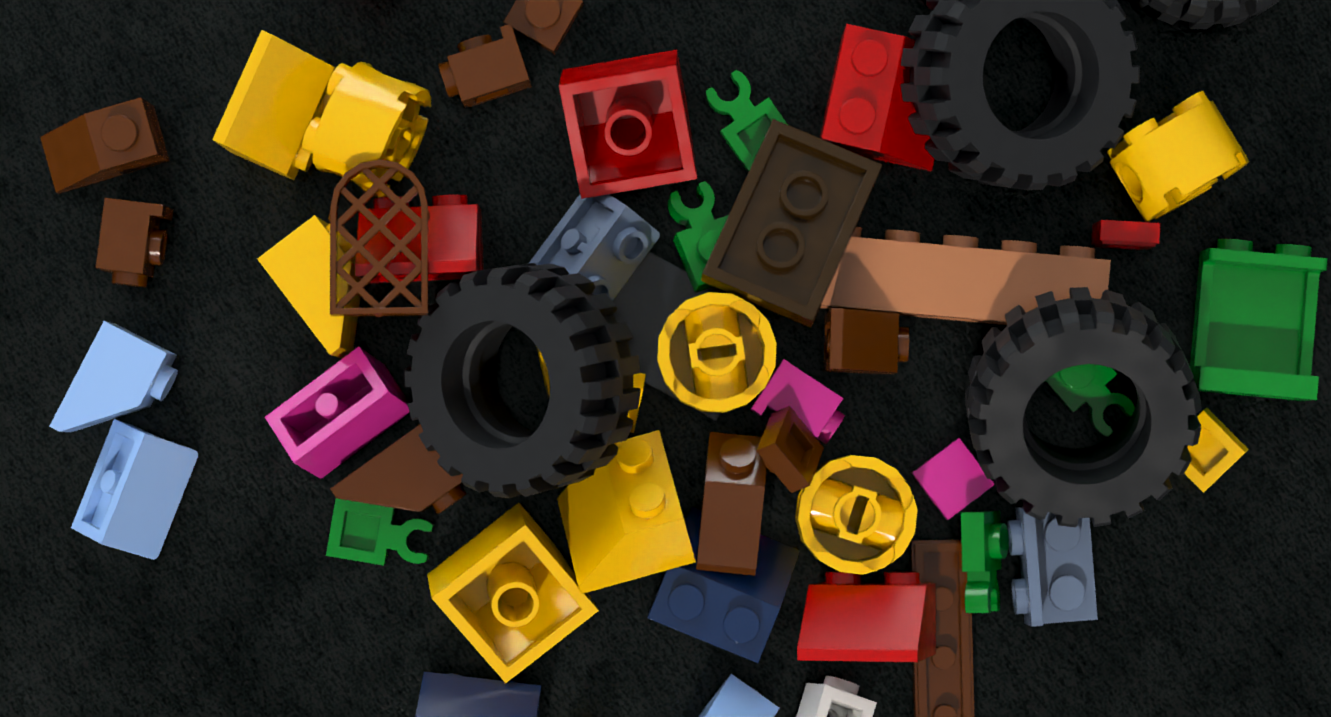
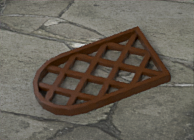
M378 159L360 163L346 172L334 188L329 213L331 317L428 315V221L430 213L424 187L412 171L397 162ZM377 168L388 169L380 178L371 171ZM397 172L410 179L414 185L401 199L385 185ZM363 173L373 185L357 199L346 186L351 179ZM379 190L395 204L380 220L364 206ZM418 193L421 202V218L407 206ZM342 194L352 206L338 219V206ZM400 210L416 224L401 240L385 226ZM359 211L374 226L357 241L343 225ZM379 231L395 245L380 261L364 247ZM420 232L421 260L407 247ZM339 233L352 247L337 261ZM358 252L373 266L359 282L354 280L343 269ZM400 252L416 266L401 282L385 268ZM379 273L395 287L380 303L364 289ZM337 274L352 287L338 303ZM420 274L421 302L406 288ZM400 293L415 306L386 308ZM359 294L373 308L344 307Z

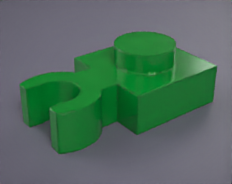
M735 70L731 73V79L739 89V95L735 100L723 101L712 87L706 90V98L708 104L715 112L729 115L733 121L723 128L720 134L745 170L749 172L772 120L775 119L784 124L787 123L769 97L757 106L752 104L749 99L751 94L750 83L742 72Z
M706 181L699 183L696 189L697 198L701 203V206L698 208L686 207L682 203L678 191L672 192L668 199V210L671 217L677 223L686 227V230L676 233L673 241L695 293L713 287L701 281L702 273L729 216L714 220L711 212L715 202L714 192Z
M1094 364L1072 366L1053 374L1044 381L1046 386L1070 413L1075 412L1081 405L1085 404L1089 408V421L1092 428L1098 434L1109 437L1113 433L1110 426L1103 419V412L1107 406L1111 404L1117 405L1127 417H1131L1135 409L1134 404L1128 397L1120 393H1111L1105 386L1117 375L1113 368Z
M336 498L326 556L384 566L387 563L388 551L392 549L397 550L398 554L410 563H424L429 560V554L412 550L409 546L408 538L414 530L432 532L435 524L422 518L409 520L402 525L393 524L396 508Z
M1000 511L961 512L962 572H967L965 588L966 613H991V611H999L1000 591L997 582V570L1001 569V559H1005L1008 554L1009 534L1005 523H1000Z

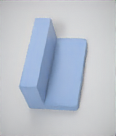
M114 419L71 528L102 545L153 560L158 558L197 461L198 452L189 447L159 438L134 425Z

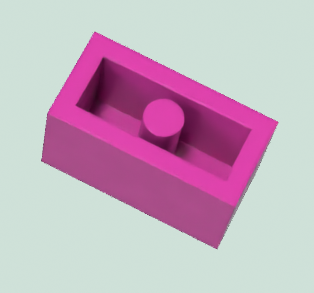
M359 346L265 416V419L293 463L322 479L410 412L407 405L409 401L386 366Z

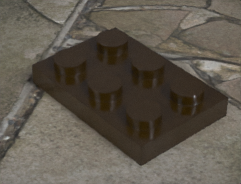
M773 119L703 270L701 281L811 328L880 175L882 164Z

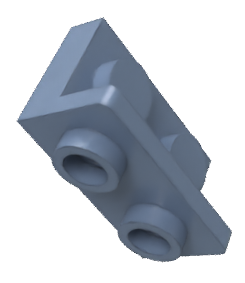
M609 194L581 199L579 195L529 263L563 266L569 272V275L580 273L594 283L596 288L592 294L606 293L613 301L657 242L660 233L627 205Z
M1015 507L1016 520L1007 521L1009 552L1011 556L1019 555L1021 579H1012V601L1015 615L1024 614V623L1030 627L1043 626V624L1098 620L1090 518H1078L1076 528L1059 526L1053 513L1048 512L1045 519L1039 520L1025 514L1024 507Z

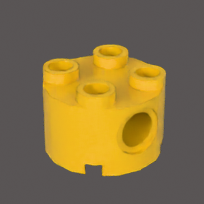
M358 62L353 67L340 63L329 79L327 95L331 97L322 117H315L306 129L302 142L303 150L313 154L312 162L317 170L342 177L358 164L378 159L397 162L409 169L417 154L429 120L418 115L420 105L431 107L429 91L414 83L401 81L375 70L371 64L366 62ZM377 168L371 171L380 178L388 169ZM397 172L392 179L400 182L404 176ZM363 173L351 179L364 191H367L373 185ZM381 190L375 194L377 197L386 196Z
M1204 91L1198 92L1179 103L1172 109L1174 113L1158 123L1155 118H1152L1135 127L1123 136L1125 140L1118 143L1115 149L1111 148L1107 151L1112 159L1110 161L1111 166L1145 222H1150L1154 218L1157 219L1211 189V185L1218 181L1217 178L1222 175L1225 180L1249 162L1213 101H1209Z
M707 292L686 300L668 317L658 337L657 362L665 385L680 402L701 412L725 413L747 405L765 389L776 366L777 343L769 321L753 304L732 293Z
M847 455L825 461L816 469L810 486L801 489L797 496L795 520L800 539L816 559L839 572L864 575L885 568L904 554L915 534L917 506L911 489L897 469L874 457Z

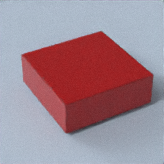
M1100 220L1092 224L1091 244L1098 248L1149 250L1159 244L1160 223Z

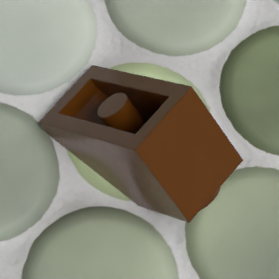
M142 97L85 113L40 137L54 188L58 194L170 161L154 105Z
M831 308L825 313L823 372L895 374L898 371V362H908L909 327H899V313Z
M421 424L330 488L337 499L416 512L425 511L433 506L438 514L467 494L461 486L463 484L461 482L463 474L451 477L437 463V460L440 458L436 450L428 452L419 437V434L423 432Z
M710 432L696 570L756 575L767 468L762 457L756 451L762 437Z

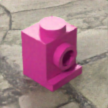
M785 359L781 361L765 389L762 390L750 408L751 411L760 416L766 407L776 412L790 406L812 434L824 444L828 443L845 417L843 413L837 410V407L843 400L841 396Z

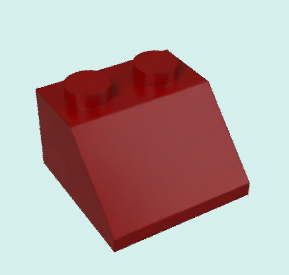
M846 24L841 38L820 139L863 157L932 171L935 159L925 149V143L930 139V136L914 133L908 117L915 113L916 110L913 102H904L902 100L900 85L901 83L910 82V67L901 66L903 48L913 49L915 40L901 35Z
M677 49L562 69L559 90L581 199L697 179L688 106Z
M467 195L432 196V206H428L430 213L428 221V281L461 280L463 275L484 270L481 208L478 204L468 205ZM388 197L373 199L374 209L368 210L380 220L395 204ZM409 207L421 218V207ZM400 210L385 226L401 240L416 224ZM360 212L357 241L374 226ZM379 231L364 247L380 261L395 245ZM421 232L407 245L420 260ZM358 252L355 257V276L362 279L373 266ZM400 252L385 268L401 282L416 266ZM379 273L370 283L390 282ZM421 274L413 282L421 281Z
M828 571L826 572V582L814 583L808 586L797 646V660L919 662L936 654V583H920V572H884V583L861 582V574Z

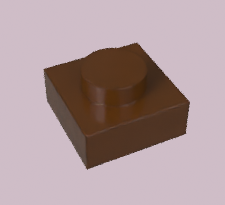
M516 0L503 23L504 25L511 24L515 32L555 54L584 3L582 0Z
M788 406L771 414L756 451L762 457L767 469L776 474L786 488L793 493L810 486L824 447L795 411Z

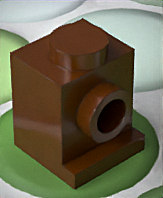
M511 24L500 27L502 39L492 42L491 36L487 34L465 40L457 45L459 53L447 56L448 61L438 64L449 97L459 94L465 108H469L532 87Z
M104 198L96 268L106 272H113L111 283L147 287L148 277H153L155 265H162L166 255L167 232L166 230H159L160 220L172 221L173 209L162 204Z

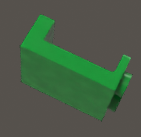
M1218 239L1217 248L1203 250L1199 255L1190 368L1198 391L1296 401L1317 400L1319 376H1311L1319 277L1321 272L1327 271L1328 259L1311 257L1312 247L1276 244L1274 254L1252 252V241Z

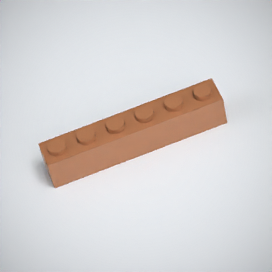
M856 227L820 308L899 313V316L1007 325L1005 314L1018 305L1022 306L1026 313L1038 307L1035 296L1050 291L1053 292L1055 301L1070 298V288L1088 287L1091 298L1101 299L1102 293L1108 290L1111 260L1095 259V248L1081 246H1060V255L1036 253L1037 243L1004 240L1002 241L1001 250L978 248L979 238L959 235H944L943 245L919 243L920 233L904 230H885L884 239L861 238L862 228Z

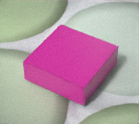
M956 438L911 473L946 520H949L995 485L991 479L986 478L979 463L960 438Z

